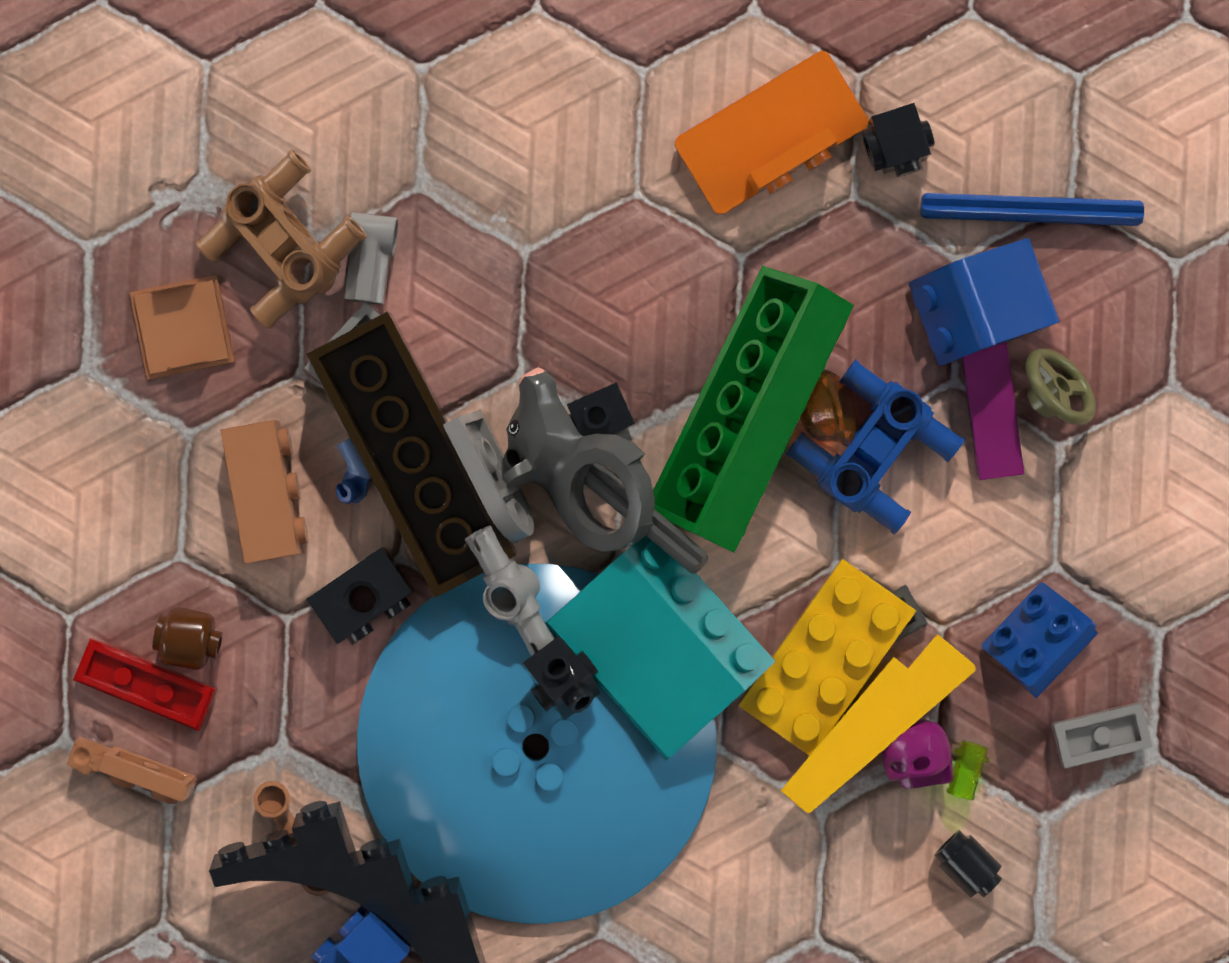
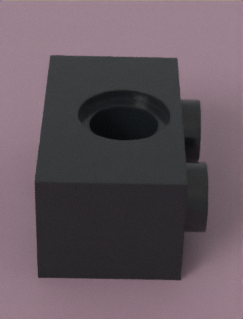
M381 547L306 600L336 644L348 639L350 644L353 645L374 631L370 624L374 619L385 613L390 620L409 607L411 603L407 597L414 593L415 590L385 547ZM359 586L369 587L375 594V605L368 612L358 610L352 602L353 592Z

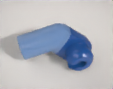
M349 438L337 445L348 466L342 482L337 484L336 487L337 498L345 504L362 501L367 496L372 483L370 474L352 440Z

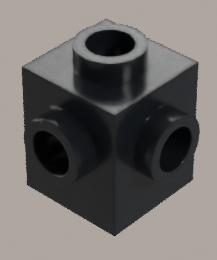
M560 636L523 662L525 669L535 684L530 689L534 697L546 712L554 707L563 720H566L574 713L584 711L590 706L593 699L601 693L593 679V676L599 672L592 661L583 651L575 655Z

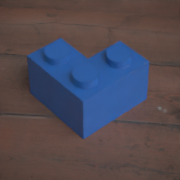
M361 905L338 930L342 937L337 942L329 937L311 957L316 963H400L408 955L412 945L387 921Z

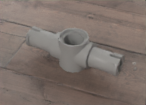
M491 525L486 526L465 539L485 572L482 576L487 585L483 593L484 605L492 616L497 619L507 620L509 625H515L532 656L554 640L539 612L541 607L536 600L540 591L538 577L527 566L516 564L514 559L510 560L498 542Z

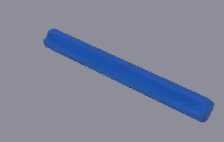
M925 193L921 197L920 213L921 217L931 219L1138 226L1143 223L1144 204L1140 200Z

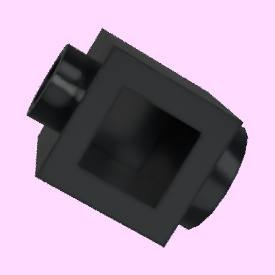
M915 103L871 116L868 121V128L861 132L868 159L875 172L882 170L883 174L895 171L897 177L922 170L921 162L929 158L931 155L930 147L935 146L931 127L927 120L920 121Z
M617 382L567 404L571 413L569 416L582 436L617 434L635 426V422Z

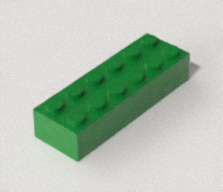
M762 265L653 489L655 498L654 509L672 524L735 553L756 507L766 491L772 474L786 450L787 443L806 408L818 379L826 367L833 348L846 326V322L854 307L852 303L819 283Z

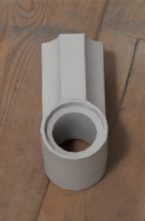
M352 212L351 218L363 228L367 238L362 240L350 252L344 299L360 303L367 302L368 304L384 305L390 257L393 258L397 242L398 218Z

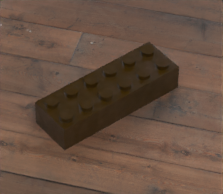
M387 311L306 354L434 598L484 573L476 556L465 541L474 532L491 525L498 542L508 558L511 559L516 556L517 551L513 543L505 538L493 523L443 427V424L447 423L448 420L391 312Z

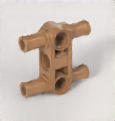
M292 149L266 176H255L249 183L238 184L232 188L227 195L226 205L223 207V217L201 239L196 241L198 249L210 261L217 263L221 256L241 237H244L277 276L278 283L256 305L250 308L254 317L268 329H272L274 324L296 303H307L313 296L329 291L335 282L336 275L339 273V268H341L339 262L362 240L367 238L363 228L350 216H346L321 242L315 240L285 204L284 196L306 174L312 171L309 164ZM257 196L259 201L258 210L250 217L248 211L249 203ZM312 262L314 265V275L308 283H305L303 271L307 264Z

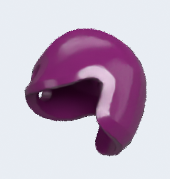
M918 720L882 751L883 766L887 778L891 781H899L900 785L905 789L947 784L953 781L951 746L944 729L934 721Z

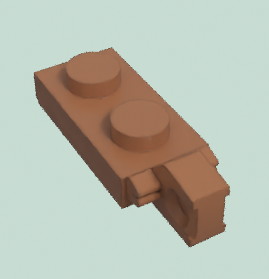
M79 737L74 741L67 761L68 766L85 775L94 771H100L110 775L109 781L126 788H134L135 785L152 791L151 796L169 804H176L177 801L184 802L193 794L198 780L195 775L117 746L110 748L83 737Z

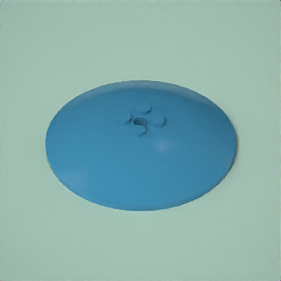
M520 564L530 568L538 577L540 591L536 600L541 607L539 612L544 623L598 575L597 573L572 566ZM484 572L436 598L433 596L420 606L399 627L377 660L366 685L357 730V758L366 802L383 838L387 842L400 839L410 872L422 883L438 876H445L447 879L459 877L469 910L474 913L502 921L525 924H549L594 915L620 904L649 885L674 861L687 844L702 816L714 778L717 755L715 718L673 756L665 760L598 684L597 686L601 693L593 699V702L584 711L574 713L566 720H563L554 707L546 712L530 691L535 684L525 669L523 662L530 658L531 655L515 625H509L507 620L497 619L492 616L484 605L483 593L487 587L482 578L485 574ZM530 734H541L548 740L549 751L543 758L532 759L524 753L523 741Z

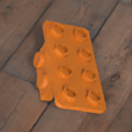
M819 51L679 135L675 140V148L712 210L718 215H723L765 189L771 195L794 181L790 174L806 165L807 169L811 171L832 158L829 151L864 130L868 125V118L829 53Z

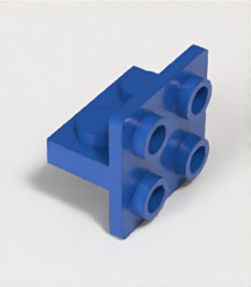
M1041 582L982 643V648L1005 667L1037 699L1091 642L1098 632L1095 630L1096 624L1092 619L1048 585Z

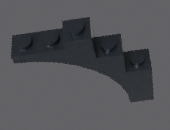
M326 801L310 803L302 807L300 813H296L292 826L293 833L289 834L287 830L275 831L264 836L261 842L247 846L243 842L232 843L218 850V854H215L209 873L214 887L247 881H287L323 888L359 903L387 921L412 945L424 963H486L459 877L447 879L445 876L433 877L424 881L419 888H415L400 839L387 842L386 839L372 840L362 845L361 850L356 851L340 801L328 805Z

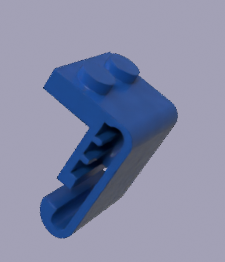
M1029 238L954 261L908 283L913 295L914 304L921 316L929 338L930 347L935 354L939 367L978 351L1016 339L1027 333L1031 334L1060 323Z

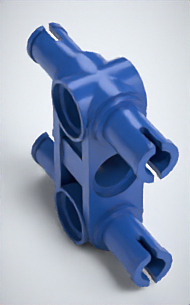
M855 359L841 377L839 383L844 384L871 404L869 409L872 412L841 454L836 453L833 456L807 437L804 432H801L785 455L793 458L801 466L818 477L816 480L819 484L818 486L834 500L842 503L854 513L858 512L860 514L864 511L895 535L904 525L911 511L903 508L879 489L881 486L879 481L910 440L914 441L917 438L942 456L946 462H949L962 446L965 439L959 437L932 417L934 414L931 410L932 407L923 402L917 393L907 390L896 381L890 380L886 383ZM897 398H903L912 405L913 415L907 423L895 421L890 413L891 404ZM845 470L854 472L860 480V487L852 496L841 494L836 485L839 474Z

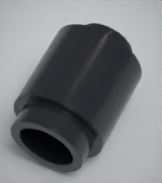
M960 830L956 831L934 854L941 862L939 867L970 898L977 893L985 897L1002 880L997 874L1002 865L972 835L966 837Z

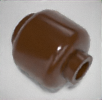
M174 607L167 615L159 616L154 631L152 648L159 651L160 660L165 664L199 670L206 665L209 657H218L223 632L215 630V620L211 614Z

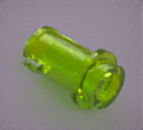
M962 740L960 748L956 747L954 751L958 754L953 770V781L949 783L946 792L963 799L974 800L984 762L989 763L990 760L986 756L988 747Z

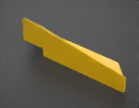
M938 634L909 668L893 657L780 791L803 811L811 813L971 676L976 670L975 665Z

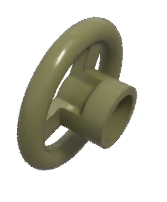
M1040 348L1032 351L1028 355L1025 364L1027 379L1031 386L1027 396L1032 407L1046 418H1051L1055 415L1061 420L1074 425H1083L1090 422L1096 412V401L1088 381L1080 370L1066 357L1053 350ZM1049 364H1052L1060 371H1062L1069 378V380H1067L1061 374L1056 373V371ZM1071 395L1080 396L1082 411L1071 409L1069 399Z

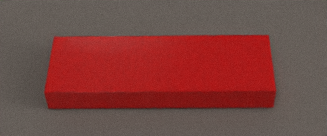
M95 638L89 639L73 681L196 731L201 730L217 691V688Z

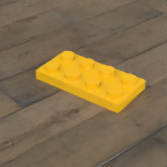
M841 558L771 656L776 662L749 687L739 701L738 706L810 756L834 728L913 617L916 610Z

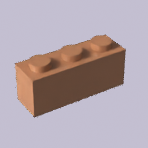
M270 420L220 429L244 564L304 554L302 544L309 543L305 518H297L294 500L301 499V492L296 472L289 473L286 456L293 454L288 428L281 429L280 421Z

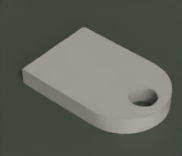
M478 410L461 415L443 424L487 513L498 530L512 543H517L534 533V521L529 504L520 486L509 487L502 480L504 474L508 471L503 461L504 454L482 411Z

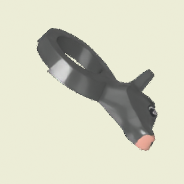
M539 367L523 375L519 379V405L506 428L508 448L504 454L503 461L508 471L504 474L502 480L509 487H519L533 482L540 484L548 492L554 506L568 528L587 547L606 552L633 546L649 533L654 524L652 517L655 498L651 478L640 461L645 453L630 440L619 435L592 434L582 436L560 402L553 377ZM594 463L609 467L619 476L626 488L629 501L628 514L622 527L617 530L603 526L593 517L586 505L583 492L584 478Z

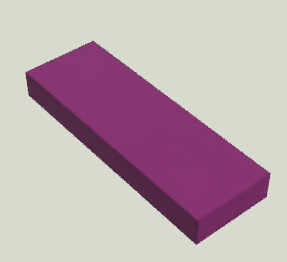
M1007 342L961 358L978 480L1024 474Z

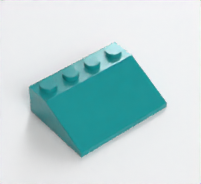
M647 536L643 537L633 546H629L545 622V625L555 637L560 636L575 655L583 651L589 657L599 672L593 676L595 682L665 760L673 756L776 662L697 573H690Z

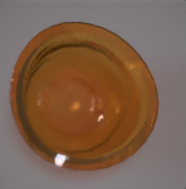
M824 369L800 417V421L804 429L814 439L820 442H839L846 446L852 442L856 432V407L847 387L839 383L841 378L837 374Z

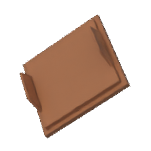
M218 275L129 292L147 380L235 363Z

